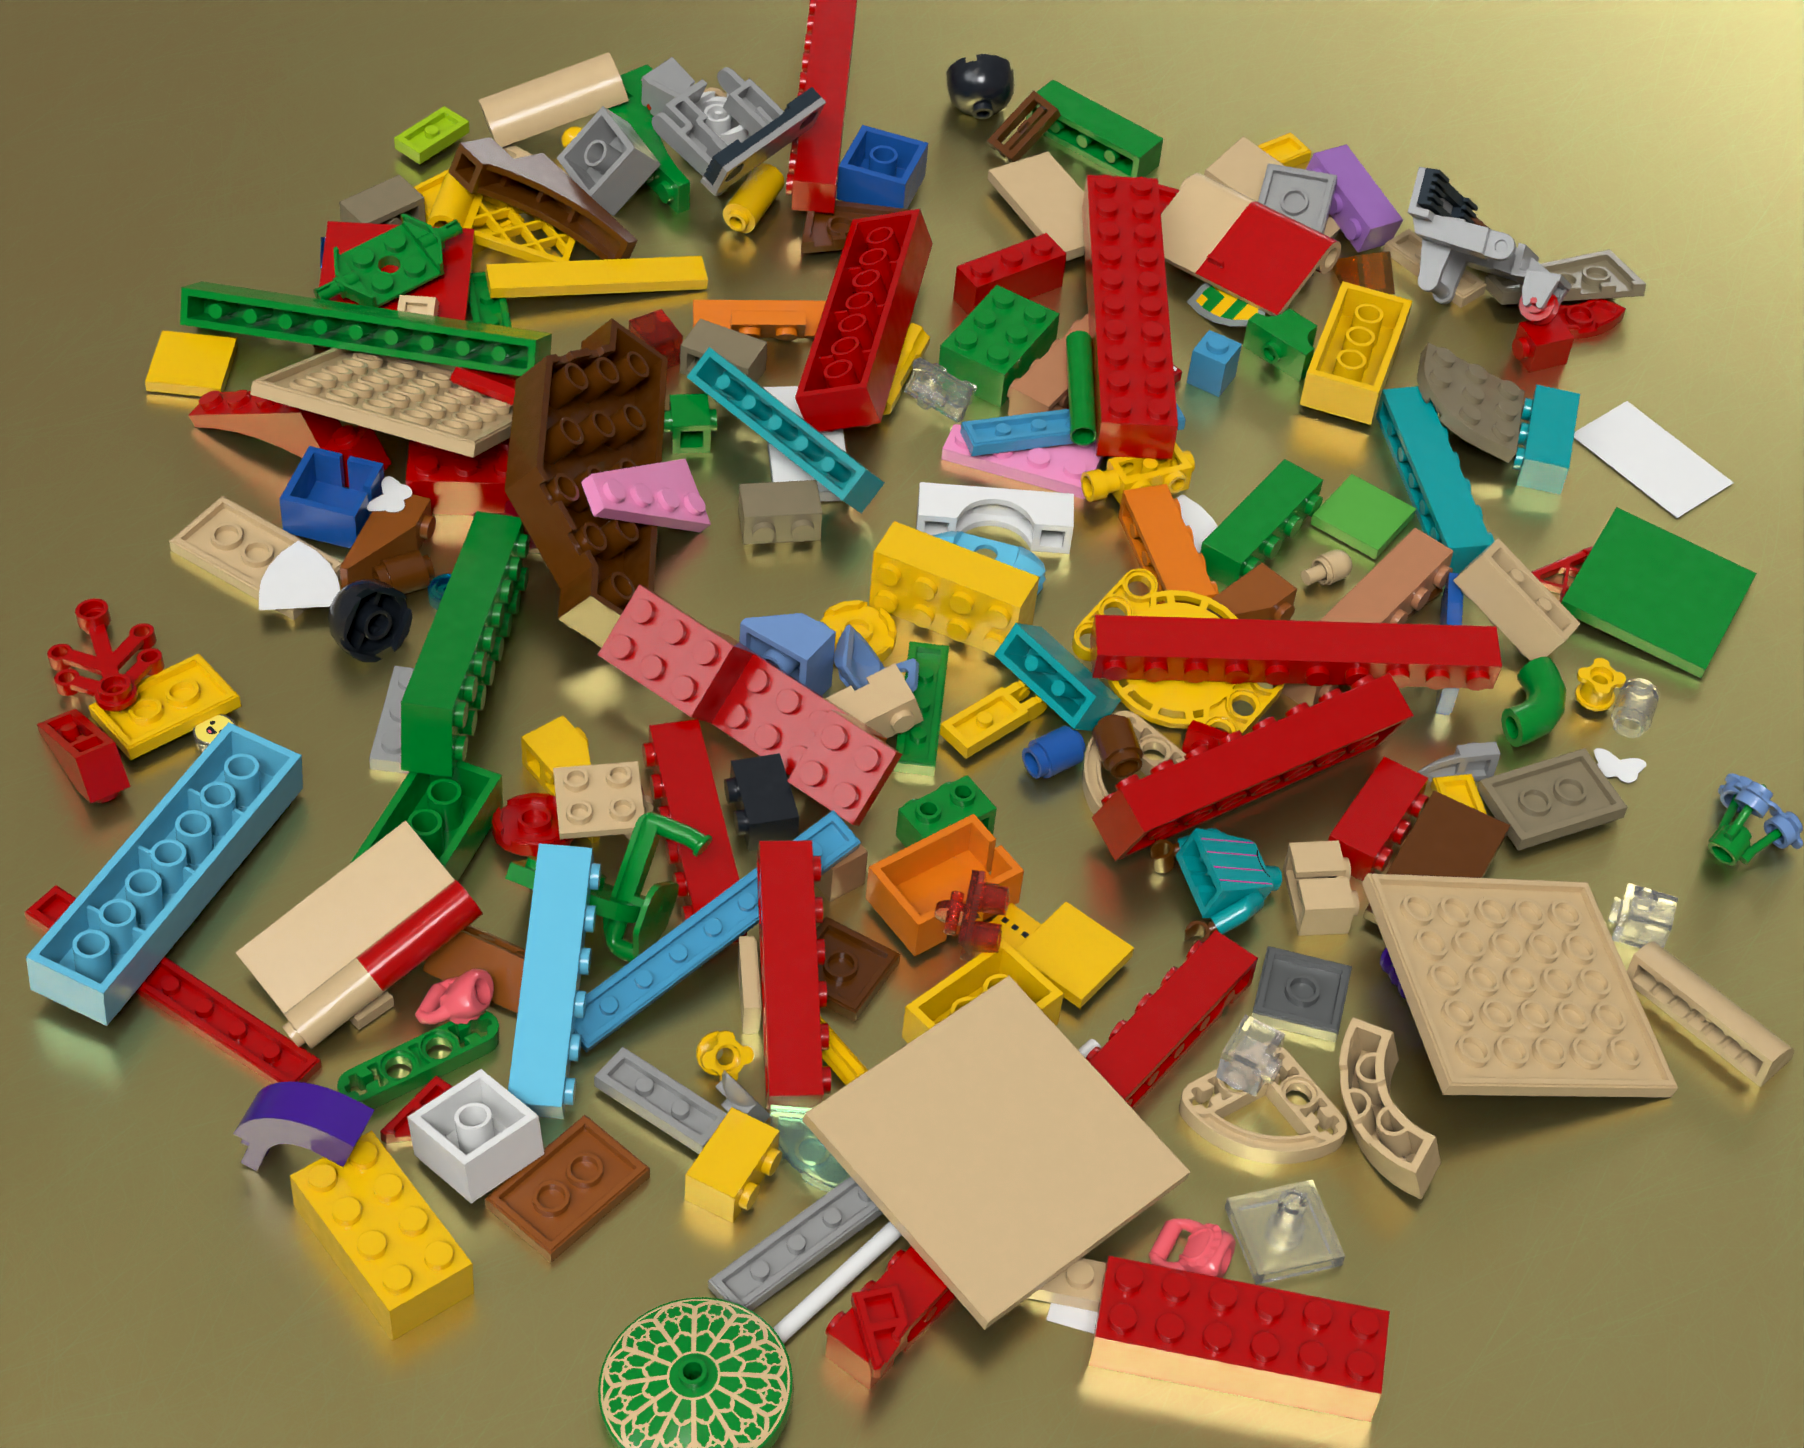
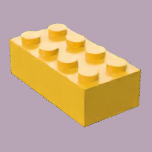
M1342 281L1307 370L1300 405L1371 425L1380 401L1382 389L1385 388L1405 333L1412 300Z
M894 521L873 551L869 606L878 609L879 606L893 616L994 655L1015 623L1033 625L1039 576Z
M372 1130L360 1137L344 1167L322 1157L290 1175L294 1207L392 1341L474 1294L472 1262Z

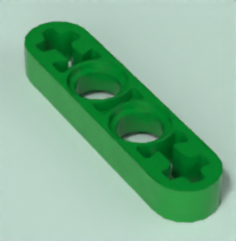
M485 1011L477 1020H470L468 1024H455L449 1021L347 1070L338 1079L337 1091L372 1109H376L429 1083L435 1076L440 1078L491 1053L499 1044L498 1020L492 1013ZM478 1029L481 1033L487 1032V1035L481 1037L478 1033H471V1031ZM459 1042L460 1044L464 1043V1047L461 1048ZM436 1045H445L452 1050L450 1055L442 1059H434L427 1054L428 1050ZM396 1064H404L412 1069L410 1074L403 1078H393L386 1073L390 1067ZM374 1076H379L381 1087L379 1086L378 1079L374 1081ZM357 1086L361 1091L366 1090V1093L359 1095L356 1091L351 1092V1088Z

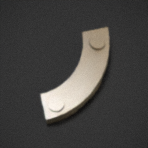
M1353 1017L1346 1030L1339 1059L1341 1092L1352 1133L1367 1160L1381 1175L1406 1193L1422 1199L1441 1164L1436 1136L1413 1124L1398 1109L1396 1104H1393L1390 1098L1391 1079L1399 1060L1393 1032Z

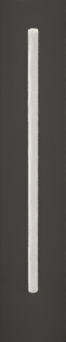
M1089 1039L1078 1051L1086 1058L1093 1048L1099 1047L1101 1049V1046L1096 1040ZM890 1221L773 1327L783 1344L902 1236Z

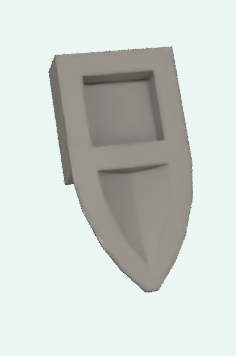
M1472 742L1457 745L1453 755L1440 758L1417 772L1428 777L1430 782L1435 777L1472 774L1474 781L1479 782L1482 779L1494 776L1501 753L1496 742Z
M725 1070L723 1071L722 1080L715 1086L727 1098L721 1105L728 1112L733 1107L759 1121L765 1122L771 1115Z

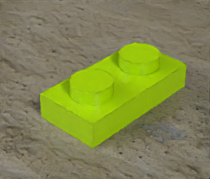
M443 106L394 137L395 149L421 164L470 133L469 121Z

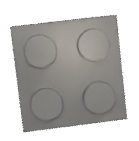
M604 106L601 107L557 157V160L572 180L613 216L661 165L633 127Z

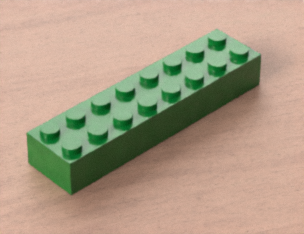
M479 511L475 513L401 701L402 771L452 778L457 762H464L468 748L467 735L473 736L477 724L476 710H483L486 699L485 685L491 686L493 683L495 661H500L503 654V637L510 636L512 614L518 613L521 591H526L528 584L529 568L523 567V558L526 559L528 555L530 536L524 534V524L520 517Z

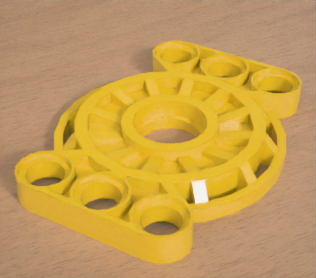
M1137 568L1127 572L1076 627L1072 639V650L1078 658L1091 662V648L1083 646L1079 638L1084 634H1091L1095 615H1104V611L1112 607L1122 610L1125 616L1219 618L1207 610L1210 609L1226 619L1238 618L1224 605L1201 594L1179 590L1157 592L1158 582L1156 577L1146 569ZM1136 581L1142 582L1148 586L1150 592L1144 596H1136L1130 592L1128 585ZM1175 600H1177V601H1188V602H1191V603L1198 604L1199 606L1192 605V604H1189V603H1179V602H1175ZM1165 601L1163 604L1156 605L1157 602ZM1122 679L1119 682L1108 680L1109 685L1121 699V702L1133 713L1151 723L1168 728L1187 729L1192 720L1214 728H1222L1230 734L1240 730L1242 735L1247 734L1279 698L1285 685L1282 684L1272 689H1264L1254 682L1231 684L1218 681L1191 683L1182 680H1163L1159 682H1151L1146 679ZM1239 700L1246 701L1253 707L1254 713L1248 716H1241L1233 710L1232 704Z

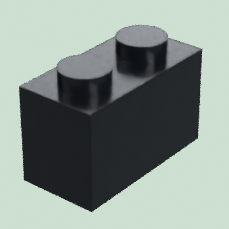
M780 753L732 760L730 778L724 779L726 800L728 804L734 803L736 811H733L735 831L737 836L744 835L748 851L758 850L759 841H792L798 837L799 814L790 784L787 782L788 778Z

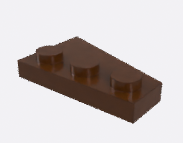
M835 200L834 214L808 211L801 243V254L843 250L853 219L911 209Z

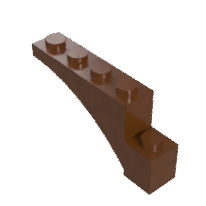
M491 137L459 144L448 172L471 194L478 193L488 196L545 221L577 240L602 260L630 259L638 240L544 153L514 159Z

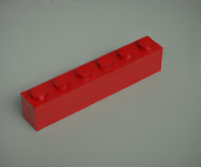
M699 719L649 725V743L642 744L645 767H652L654 773L650 775L653 800L660 799L661 807L657 808V813L700 831L705 836H712L709 846L697 857L693 855V850L670 839L665 840L668 864H676L677 872L673 873V882L679 886L677 898L684 897L686 905L681 907L682 923L739 881Z
M812 840L759 841L756 863L766 1109H812L822 1102L824 1094L831 1093L830 1066H822V1050L829 1049L828 1023H820V1008L827 1006L826 981L818 980V965L825 964L824 939H817L816 923L823 922L822 897H815L814 882L821 881V857L813 856Z

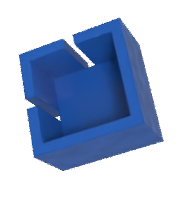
M309 446L279 499L283 530L292 535L351 549L372 511L367 510L369 502L383 494L381 483L384 479V464L349 456L347 460L349 488H345L343 454Z

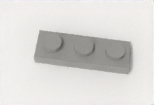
M394 666L369 757L370 769L409 773V771L401 770V701L414 668Z
M624 1047L594 1076V1086L698 1154H700L727 1115L724 1111Z

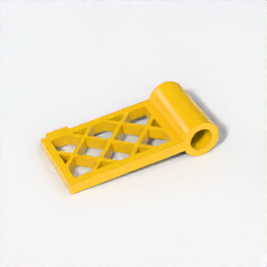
M449 172L444 177L427 224L432 227H441L457 219L462 228L469 229L486 223L492 232L483 233L475 230V244L530 262L569 261L576 242L575 239L565 233L558 234L552 225L533 216L534 221L523 223L517 214H531L478 193L471 194ZM485 200L497 204L501 209L489 212L482 201ZM508 218L514 226L502 229L496 220ZM543 229L548 237L536 240L531 231ZM521 234L527 243L522 245L514 243L510 240V237ZM556 246L563 256L560 258L548 254L544 249Z

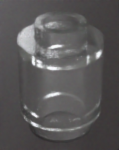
M1643 678L1625 681L1624 686L1619 689L1611 714L1613 728L1618 734L1627 738H1638L1650 728L1660 698L1659 690L1655 685Z

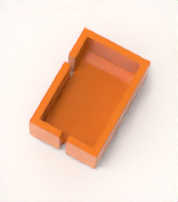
M972 814L869 866L866 900L915 957L946 941L947 931L954 937L969 929V926H975L970 925V922L980 923L970 921L971 918L980 919L982 922L1002 912L1010 903L1014 905L1019 903L1024 870L1002 845L995 848L996 838L977 816ZM976 891L987 893L985 904L974 902ZM974 904H981L984 907H976ZM973 907L983 908V911L973 910ZM972 911L983 912V913H982V915H980V914H973ZM971 915H979L982 918H974Z

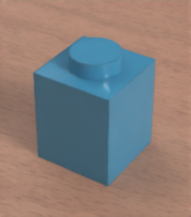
M1209 330L1192 351L1187 383L1220 397L1236 376L1242 344Z

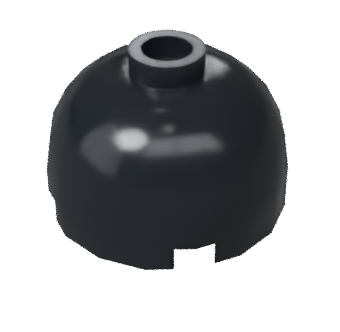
M988 54L976 55L977 61L966 63V57L961 58L950 65L946 72L948 92L954 106L960 112L977 119L990 118L1007 107L1014 94L1015 85L1013 69L1011 70L1010 62L997 55Z
M362 579L347 584L335 596L328 614L330 632L338 646L361 662H378L382 658L376 656V654L389 647H392L395 652L406 639L412 622V610L407 607L405 594L378 579Z

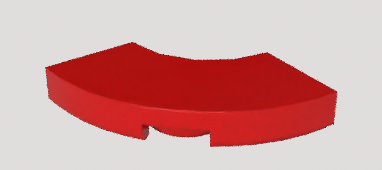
M1588 299L1580 304L1559 305L1557 315L1575 337L1574 339H1583L1601 335L1614 328L1623 319L1626 308L1605 299Z

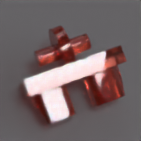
M972 870L966 904L963 903L964 893L952 891L950 900L939 901L934 912L935 917L945 923L943 930L945 934L955 935L957 927L961 926L958 944L962 946L960 958L966 961L974 959L976 952L999 953L1002 939V924L982 922L984 913L1006 916L1010 900L1009 887L988 883L985 871Z

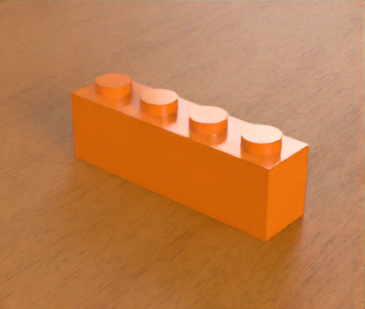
M1167 484L1123 490L1118 518L1140 568L1150 571L1156 577L1158 582L1157 592L1166 590L1190 591L1211 599L1219 594L1216 582L1210 581L1206 572V562L1203 554L1198 553L1196 550L1192 529L1189 525H1185L1181 517L1180 503L1177 498L1173 499ZM1175 600V602H1179V603H1189V604H1192V605L1199 606L1198 604L1191 603V602H1188V601H1177V600ZM1165 601L1157 602L1156 605L1163 604Z

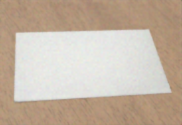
M1628 401L1574 433L1576 440L1676 518L1684 515L1734 483Z

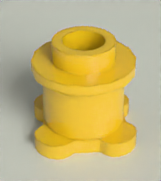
M1596 658L1592 665L1587 668L1581 667L1578 670L1577 679L1581 683L1575 691L1576 700L1588 710H1608L1614 704V689L1623 687L1626 677L1623 673L1615 671L1610 666L1608 660Z
M728 1030L713 1031L706 1034L700 1040L696 1049V1058L698 1065L703 1071L711 1075H718L720 1081L722 1080L724 1070L737 1081L740 1070L745 1064H750L753 1061L754 1052L751 1047L742 1046L737 1042L733 1032ZM723 1049L721 1058L717 1060L718 1052Z

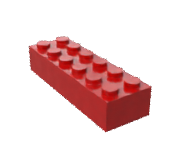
M1108 1256L1088 1366L1372 1422L1382 1395L1390 1311Z

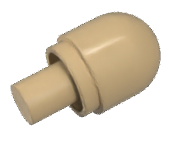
M1342 550L1329 551L1317 556L1313 560L1311 568L1301 572V578L1306 585L1317 581L1321 585L1333 584L1350 574L1352 560Z

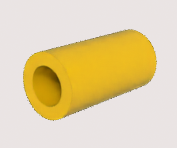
M761 163L755 167L723 210V218L731 229L740 233H749L758 224L784 187V177L776 167L768 163Z

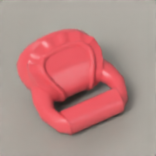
M471 969L459 977L449 978L433 984L416 1011V1018L424 1025H433L446 1020L455 1024H468L470 1020H477L481 1014L485 1013L493 997L494 986L490 974L482 969Z
M1174 1218L1164 1223L1149 1253V1259L1154 1265L1223 1278L1231 1263L1236 1241L1232 1234L1222 1230L1217 1224L1206 1223L1203 1225L1192 1219ZM1186 1230L1191 1233L1183 1253L1179 1255V1260L1177 1262H1167L1181 1231Z

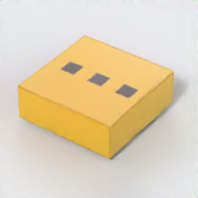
M1010 903L984 927L983 937L992 944L1003 938L1016 950L1042 924L1013 903Z

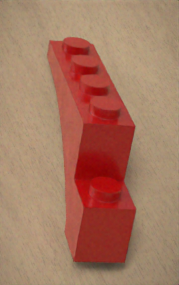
M244 389L236 392L210 391L199 399V404L188 415L195 428H214L237 432L283 448L300 458H303L309 446L343 454L345 487H349L347 466L349 456L383 463L384 472L391 465V461L373 429L352 425L342 427L338 419L250 395L251 391Z

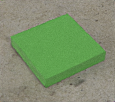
M1351 474L1312 515L1311 525L1376 560L1412 521L1417 508Z

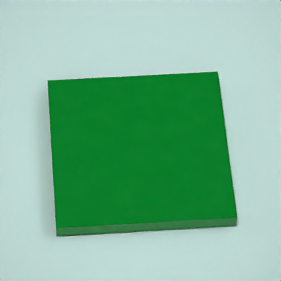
M1616 507L1563 597L1561 604L1575 618L1702 678L1757 573Z

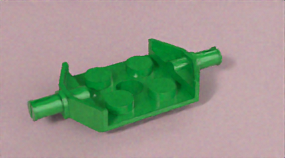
M403 213L401 214L402 224L342 254H339L337 246L334 247L335 278L331 282L317 289L315 288V297L317 299L329 300L340 294L342 298L347 297L364 306L380 307L398 298L399 295H404L443 275L442 249L445 248V241L462 234V227L458 220L454 219L439 228H433L431 225ZM387 265H394L399 268L394 273L381 271V268Z

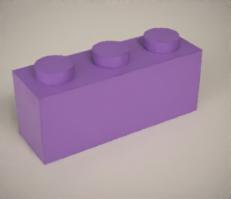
M1348 145L1314 153L1306 170L1337 175V184L1329 214L1356 251L1359 253L1383 246L1387 241L1394 238L1403 219Z

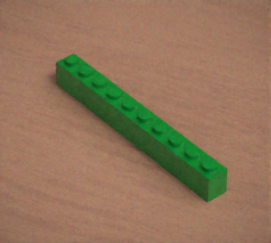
M203 281L181 287L180 325L522 376L544 357L551 355L552 333Z

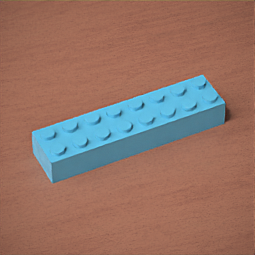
M228 722L26 956L30 990L108 1026L303 789L302 755Z

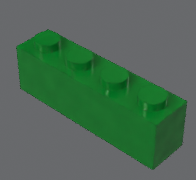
M1051 80L1037 91L1040 96L1056 107L1061 115L1043 134L1044 136L1118 176L1146 177L1159 166L1163 145L1162 137L1055 80ZM1037 105L1026 116V120H1028V118L1040 107V105Z
M1284 459L1202 542L1200 553L1205 558L1208 576L1226 586H1230L1263 563L1267 558L1273 559L1280 550L1282 542L1287 537L1293 538L1299 531L1303 520L1307 516L1312 517L1320 508L1323 497L1319 495L1323 479Z

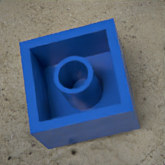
M862 125L839 164L836 199L845 202L908 209L926 174L928 143Z

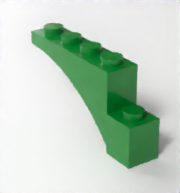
M647 64L620 75L629 101L608 109L633 127L661 165L644 184H647L663 203H667L677 214H680L690 209V181L677 168L667 153L660 136L654 130L651 110L647 106L642 105L641 79L653 70Z

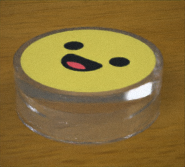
M219 714L194 726L193 734L197 748L203 752L227 723L235 725L234 721L226 715Z

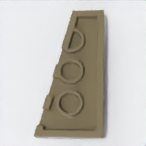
M1610 249L1541 263L1550 273L1561 274L1571 284V289L1567 292L1563 301L1644 296L1646 283ZM1494 274L1486 275V290L1501 305L1519 304L1523 287L1519 282Z

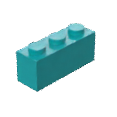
M1536 384L1533 398H1525L1521 419L1526 420L1527 423L1521 422L1518 444L1523 445V448L1517 447L1512 469L1519 470L1517 486L1561 495L1570 467L1580 399L1579 393Z
M1015 623L994 654L1073 729L1092 731L1098 721L1107 715H1111L1121 701L1098 678H1092V672L1040 626Z

